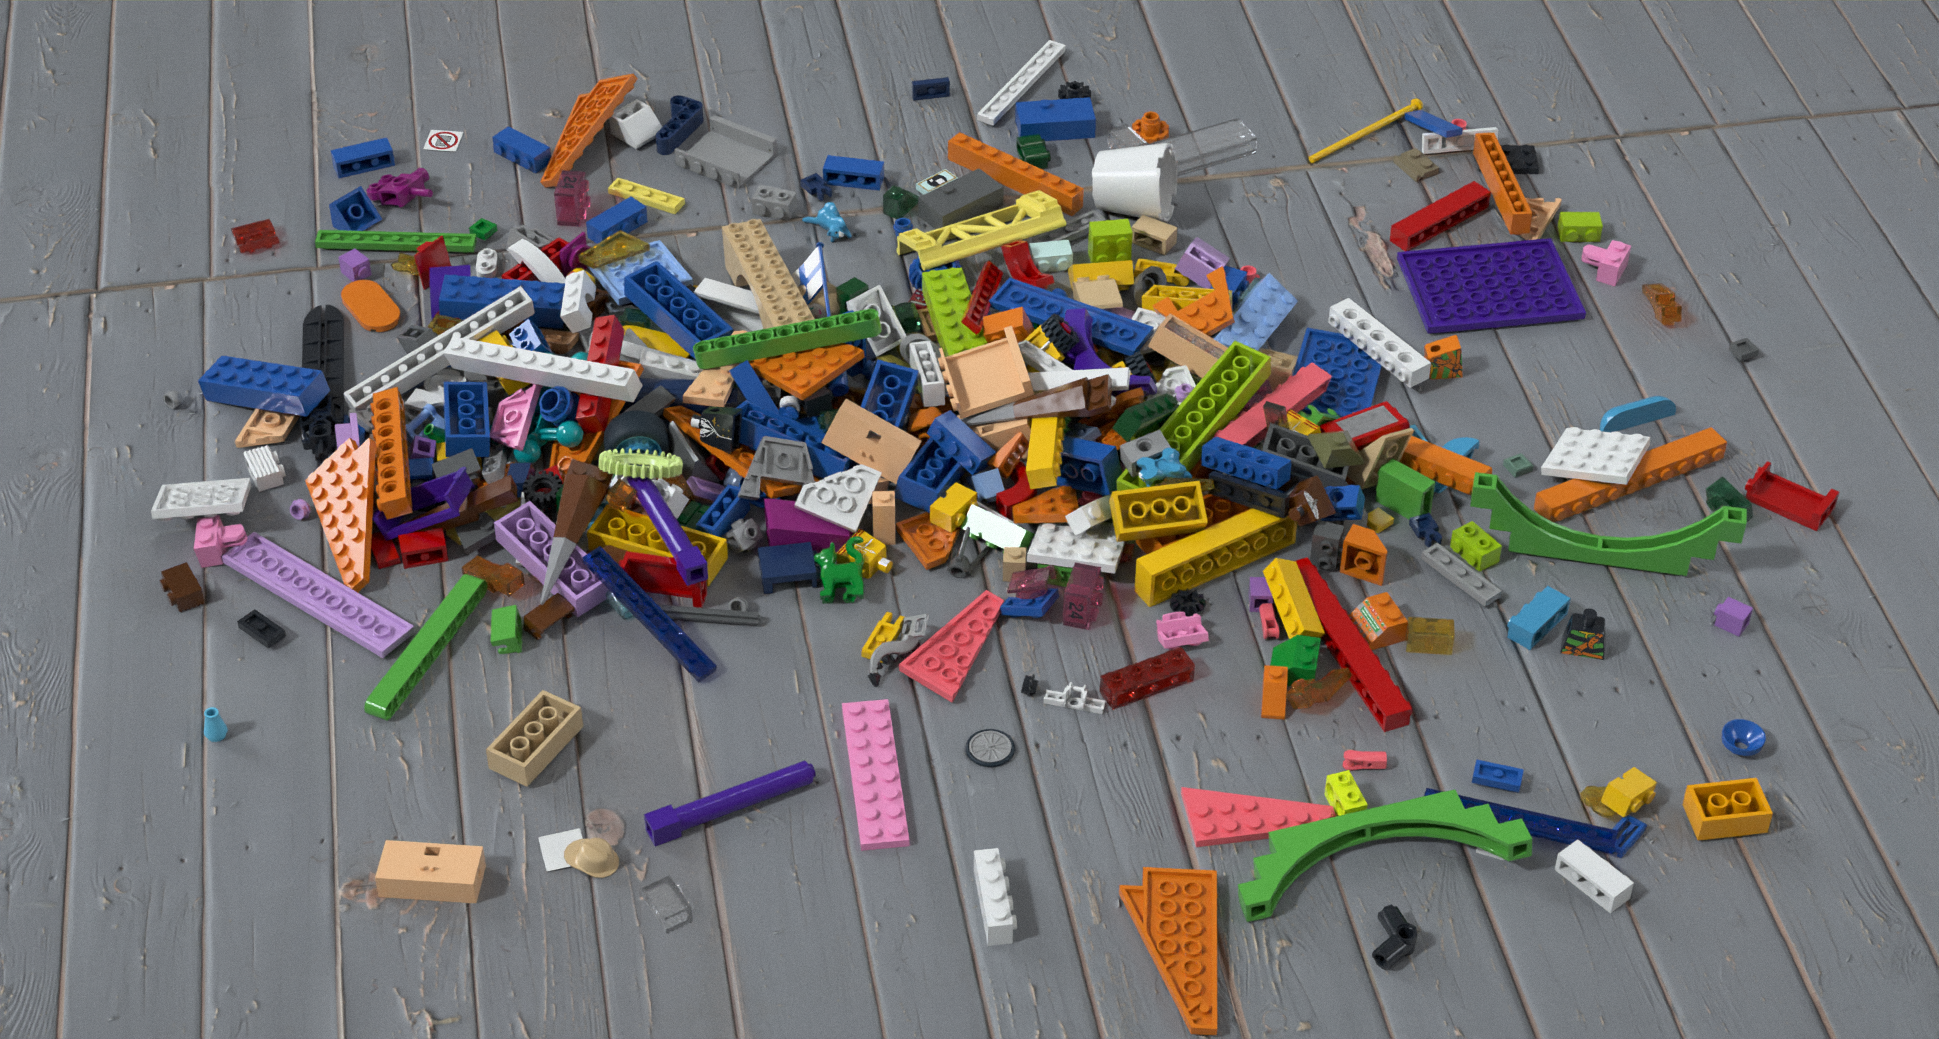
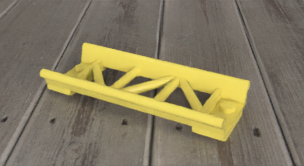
M1038 190L1016 199V205L925 233L917 228L899 233L896 251L898 255H902L916 250L922 269L925 271L1001 247L1016 240H1023L1066 226V221L1063 218L1061 206L1058 205L1057 199ZM1027 215L1031 217L1030 219L1022 221L1024 217ZM1013 220L1011 224L1007 225L1004 223ZM969 233H980V234H979V235H976V236H975V235L971 236ZM956 237H959V238L962 239V240H960V241H957V242H954V243L947 244V245H944V246H943V244H944L945 241H947V240H950V239H953V238H956Z

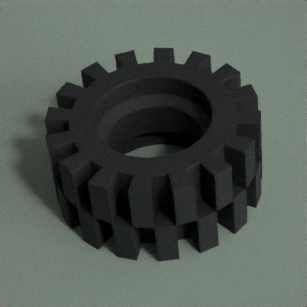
M542 470V474H539L538 471L535 472V476L530 474L528 476L529 480L525 479V485H523L526 503L531 501L540 511L545 509V512H549L548 508L550 507L552 510L556 509V493L562 488V480L551 471L546 474V470ZM541 488H549L552 490L548 494L544 495L535 493L537 490Z

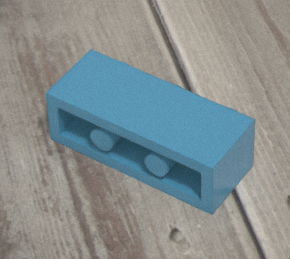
M1547 586L1542 592H1537L1533 600L1522 607L1520 613L1510 618L1507 624L1509 628L1507 638L1531 650L1568 614L1571 598L1550 586Z

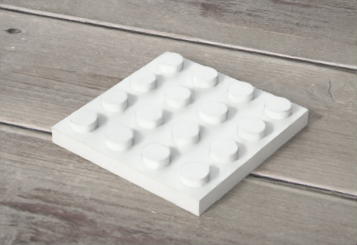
M1566 428L1542 465L1541 475L1626 485L1649 448L1650 437L1641 434L1628 435L1620 432H1601L1597 429Z
M250 478L162 485L151 510L152 519L169 521L172 517L192 519L197 515H204V517H215L221 513H226L229 516L238 515L244 510L251 488Z
M1068 522L1040 523L1027 553V562L1115 573L1126 541H1116L1113 523L1103 522L1076 536Z

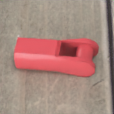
M1263 603L1259 607L1264 639L1268 637L1279 639V626L1274 605L1272 603Z
M1347 750L1344 752L1343 757L1345 760L1342 766L1350 771L1358 769H1386L1387 755L1385 751L1362 752Z

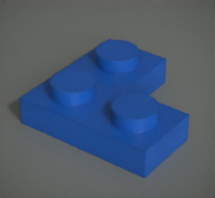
M1037 588L1029 598L1008 597L1000 606L1001 615H1010V617L1014 618L1020 616L1040 618L1044 616L1059 598L1058 588Z

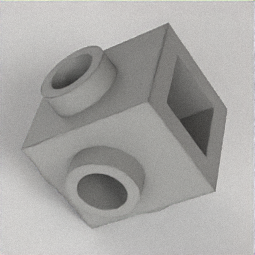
M742 518L731 524L732 529L723 535L734 554L745 549L747 551L752 550L758 545L757 541L763 537L760 527L752 518L745 521Z

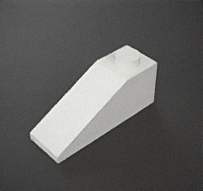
M1111 495L1094 500L1065 516L1075 536L1112 518L1109 503Z

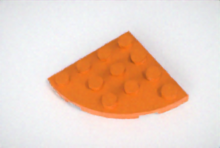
M839 343L748 362L758 376L803 401L862 360L865 354L864 350L853 345Z

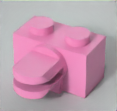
M1612 240L1609 247L1604 249L1588 244L1583 247L1581 260L1584 263L1598 267L1596 281L1616 286L1628 265L1631 245Z
M219 515L197 518L194 551L201 567L224 564L221 556L228 552L229 547L244 545L248 539L247 534L241 524L223 526Z

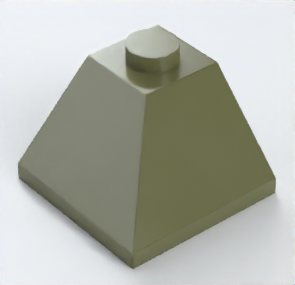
M1347 430L1309 434L1308 439L1324 468L1364 464V459Z

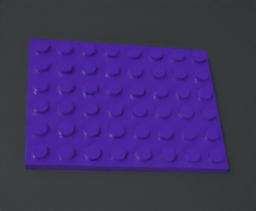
M1551 238L1397 252L1398 263L1427 334L1585 319L1586 311Z

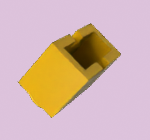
M957 482L946 491L947 496L945 498L939 497L930 505V522L951 533L963 524L971 505L978 506L977 492Z
M1635 767L1623 774L1622 777L1624 779L1617 777L1609 782L1601 799L1603 804L1622 817H1626L1632 812L1636 813L1641 806L1651 803L1656 794L1654 790L1657 782Z

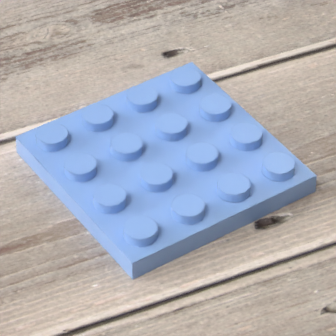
M660 240L586 259L587 267L618 306L631 303L624 295V277L655 261H658L685 286L690 284L693 286L692 277Z

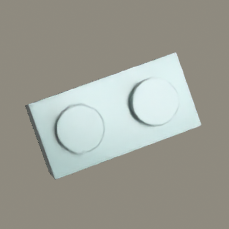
M1069 240L1029 243L1031 258L1041 273L1066 271L1073 265V253Z

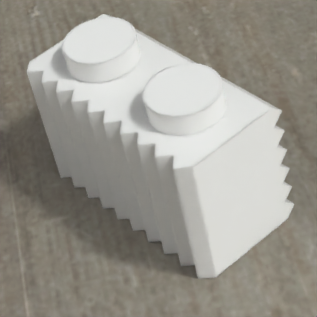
M269 445L244 452L246 467L258 492L284 485L282 478L286 476L282 464L278 465V455L276 451H271Z

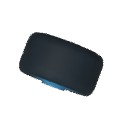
M632 410L621 413L613 418L605 429V451L611 450L613 453V450L617 449L618 453H620V450L623 448L625 453H628V450L631 448L632 453H637V450L640 449V453L644 454L648 449L651 455L656 450L658 456L665 452L667 457V454L670 452L667 427L658 416L651 412Z

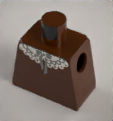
M1318 475L1299 482L1290 493L1289 517L1293 521H1297L1300 526L1336 513Z

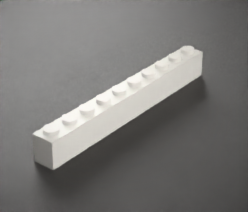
M521 286L344 392L348 408H355L356 411L365 410L367 405L373 403V393L398 387L400 394H403L450 365L443 352L452 337L476 341L495 330L501 334L535 313L532 299Z
M452 337L443 352L453 369L548 387L563 386L570 391L634 402L643 386L634 369L459 337Z

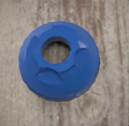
M1735 719L1724 725L1721 739L1724 746L1733 754L1750 756L1762 750L1766 741V735L1763 729L1756 723L1745 719ZM1735 743H1744L1748 748L1740 749L1735 746Z

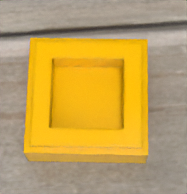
M1379 507L1368 513L1367 526L1377 533L1382 532L1394 523V518Z

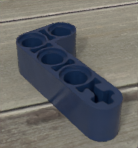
M681 95L673 96L670 99L672 118L656 133L658 154L670 155L673 153L674 149L678 148L704 122L703 104L700 101Z

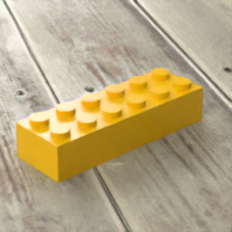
M607 504L587 531L589 550L596 553L606 545H611L630 552L674 558L647 515ZM681 526L693 547L697 546L707 561L708 579L706 581L707 587H709L728 559L727 539Z

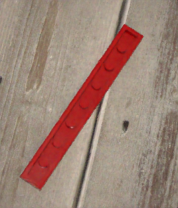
M987 261L982 268L961 320V323L976 335L982 330L983 317L987 316L991 307L989 300L996 293L1003 272L990 261Z

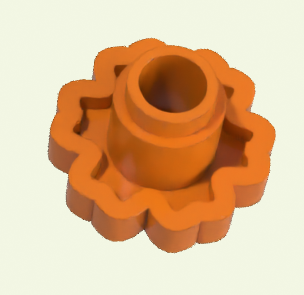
M1149 111L1144 113L1142 119H1138L1132 124L1131 137L1136 142H1142L1143 145L1164 143L1169 138V125L1165 121H1160L1159 115L1156 112Z

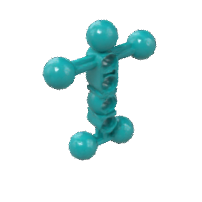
M578 352L571 358L587 361L588 353ZM542 385L543 388L540 391L522 451L514 449V456L519 463H536L540 458V447L544 446L548 440H558L562 446L567 448L578 446L583 440L584 432L577 422L566 421L561 423L558 428H554L553 423L546 421L542 417L539 402L543 393L552 387ZM490 438V443H491V444L494 443L495 445H498L497 442H494V441Z

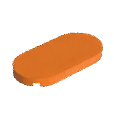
M357 280L347 284L341 291L342 303L364 329L385 332L397 326L398 320L401 318L400 310L378 283L371 280Z

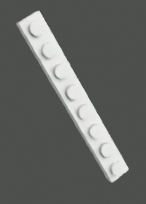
M1049 40L978 112L977 120L994 126L1065 52L1066 45Z

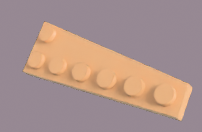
M734 331L732 335L746 333L747 331ZM741 363L703 369L683 394V403L725 407L735 385L729 370Z

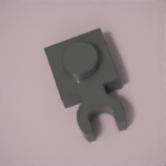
M616 302L605 303L607 316L615 315L618 320L629 318V315L642 316V311L634 303L620 306Z

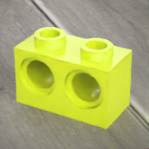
M1349 770L1327 775L1324 795L1330 806H1333L1336 816L1367 810L1368 804Z

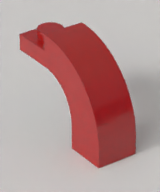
M1016 240L1001 246L1006 265L1013 279L1044 290L1048 288V285L1055 283L1053 275L1041 273L1036 268L1031 258L1027 241Z
M1022 461L1018 462L1009 475L1016 485L996 493V510L1011 521L1013 520V506L1037 496V488L1030 489L1026 467Z

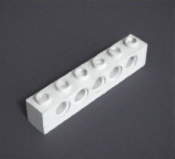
M1350 298L1330 307L1328 323L1408 387L1411 388L1429 379L1431 362Z

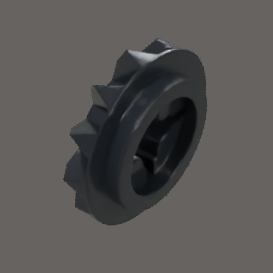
M1188 588L1185 591L1178 589L1177 593H1172L1170 599L1171 609L1174 612H1185V615L1188 617L1193 616L1195 613L1201 614L1206 606L1203 594H1198L1197 590L1189 591ZM1192 600V602L1189 601L1184 605V601Z

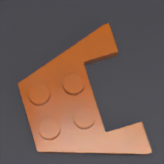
M1223 266L1206 275L1214 288L1213 292L1177 311L1170 298L1166 297L1152 305L1154 311L1164 316L1165 319L1169 314H1172L1209 337L1235 323Z

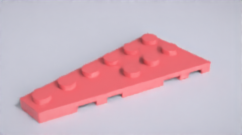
M988 590L983 592L899 664V671L952 703L1001 613L1000 606L1004 603V600Z
M1181 787V796L1196 847L1269 839L1268 832L1336 817L1333 806Z

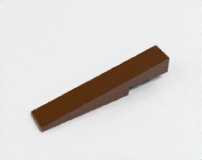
M508 475L470 492L459 508L460 516L414 532L443 528V531L478 521L479 513L518 502L517 485L512 476ZM446 503L399 525L450 508V506ZM398 537L394 538L396 545H399Z

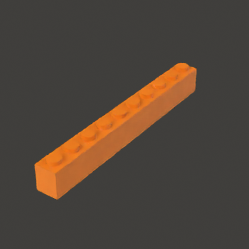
M1712 427L1646 451L1626 485L1572 479L1537 492L1534 510L1552 522L1561 521L1643 488L1703 467L1706 464L1719 461L1724 458L1727 441Z

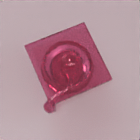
M1049 565L1044 568L1013 572L1007 593H1015V596L1020 599H1032L1046 594L1048 591L1047 582L1049 575L1050 579H1056L1055 567Z

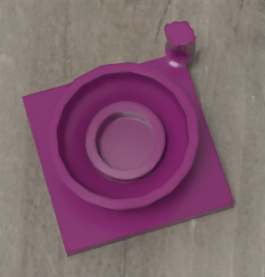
M585 232L579 234L560 250L564 277L576 268L586 270L588 268L586 259L594 258L592 248L587 245Z

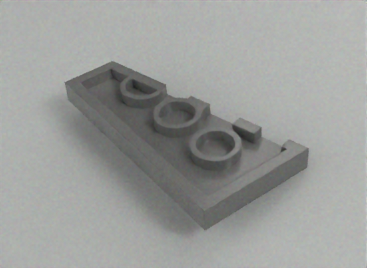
M486 512L479 513L478 521L455 527L466 555L496 539L494 522L496 521Z

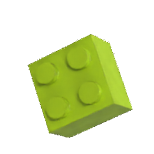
M1129 219L1089 222L1088 256L1090 263L1131 260L1133 232Z

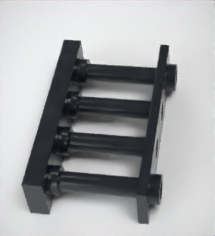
M1213 471L1209 474L1208 494L1285 518L1289 515L1290 493L1299 482L1310 477L1291 472L1290 480L1278 488V490L1285 491V493H1281L1267 486L1262 487L1248 480L1237 479L1238 477L1233 475H1225Z

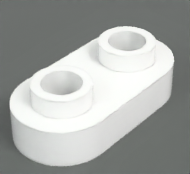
M486 248L477 255L476 275L477 277L494 278L497 274L498 255L495 250Z

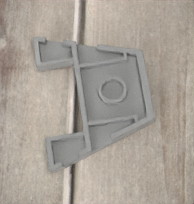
M764 436L760 441L743 481L738 498L758 500L760 495V479L802 485V488L806 484L815 483L806 442Z

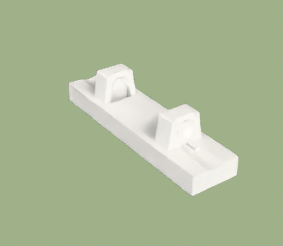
M1496 127L1463 130L1462 135L1445 138L1436 133H1423L1422 152L1430 154L1473 150L1475 133H1495L1498 140V129ZM1442 138H1445V145L1442 143Z

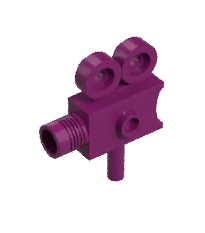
M418 168L411 174L402 173L398 177L391 174L383 175L378 183L371 184L366 190L370 200L380 199L381 205L392 204L403 207L416 196L432 197L433 195L432 190L425 189L424 183L429 180V174L424 168Z

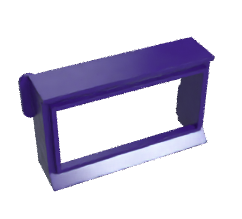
M462 467L456 472L411 487L413 511L444 500L450 506L448 509L399 526L397 525L404 515L387 520L384 512H380L377 509L373 514L372 521L376 523L385 540L388 541L398 537V535L408 534L460 516V506L469 494L470 489L475 488L466 472L467 468Z

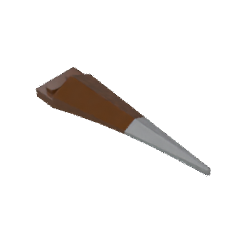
M1109 374L1092 379L1085 377L961 420L967 426L1030 418L1095 416L1111 411L1112 379Z
M574 459L571 460L565 476L541 605L548 598L569 557L608 493L614 474L603 472L598 466Z

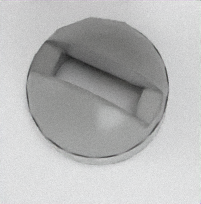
M173 390L164 394L163 399L169 408L174 409L181 404L182 395L180 392Z
M735 597L729 603V610L747 611L748 602L743 597Z

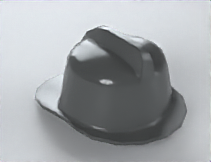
M1150 266L1135 278L1134 300L1139 308H1142V296L1153 285L1166 286V275L1161 268Z

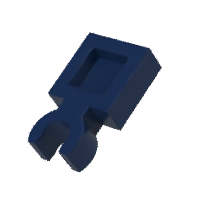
M817 173L800 180L801 187L810 195L817 194L819 200H824V194L832 197V189L827 186V182Z
M1430 513L1409 519L1410 527L1418 538H1425L1424 543L1428 548L1431 547L1432 540L1441 545L1442 535L1438 532L1439 526Z

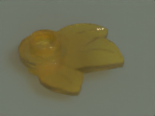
M399 253L398 262L391 264L395 271L419 275L414 256Z
M1585 787L1580 794V799L1585 805L1591 807L1596 814L1602 817L1612 818L1613 815H1619L1601 802L1606 787Z

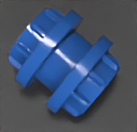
M563 386L552 387L541 396L539 402L540 413L546 421L558 427L566 421L578 423L576 414L580 396L570 392V390Z

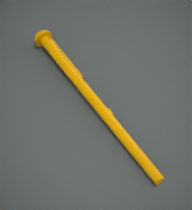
M1417 98L1412 99L1411 105L1309 156V161L1314 163L1405 116L1407 112L1422 110V101Z

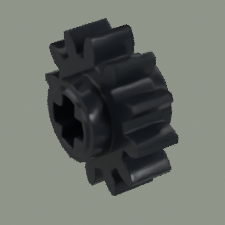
M1066 82V86L1060 85V89H1058V98L1060 99L1091 98L1089 85L1084 86V82Z

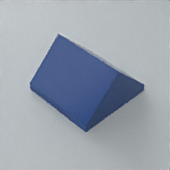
M362 186L329 204L332 225L337 230L364 231L382 220Z

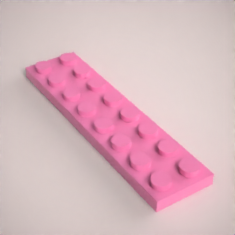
M888 699L842 703L861 851L909 846V834Z

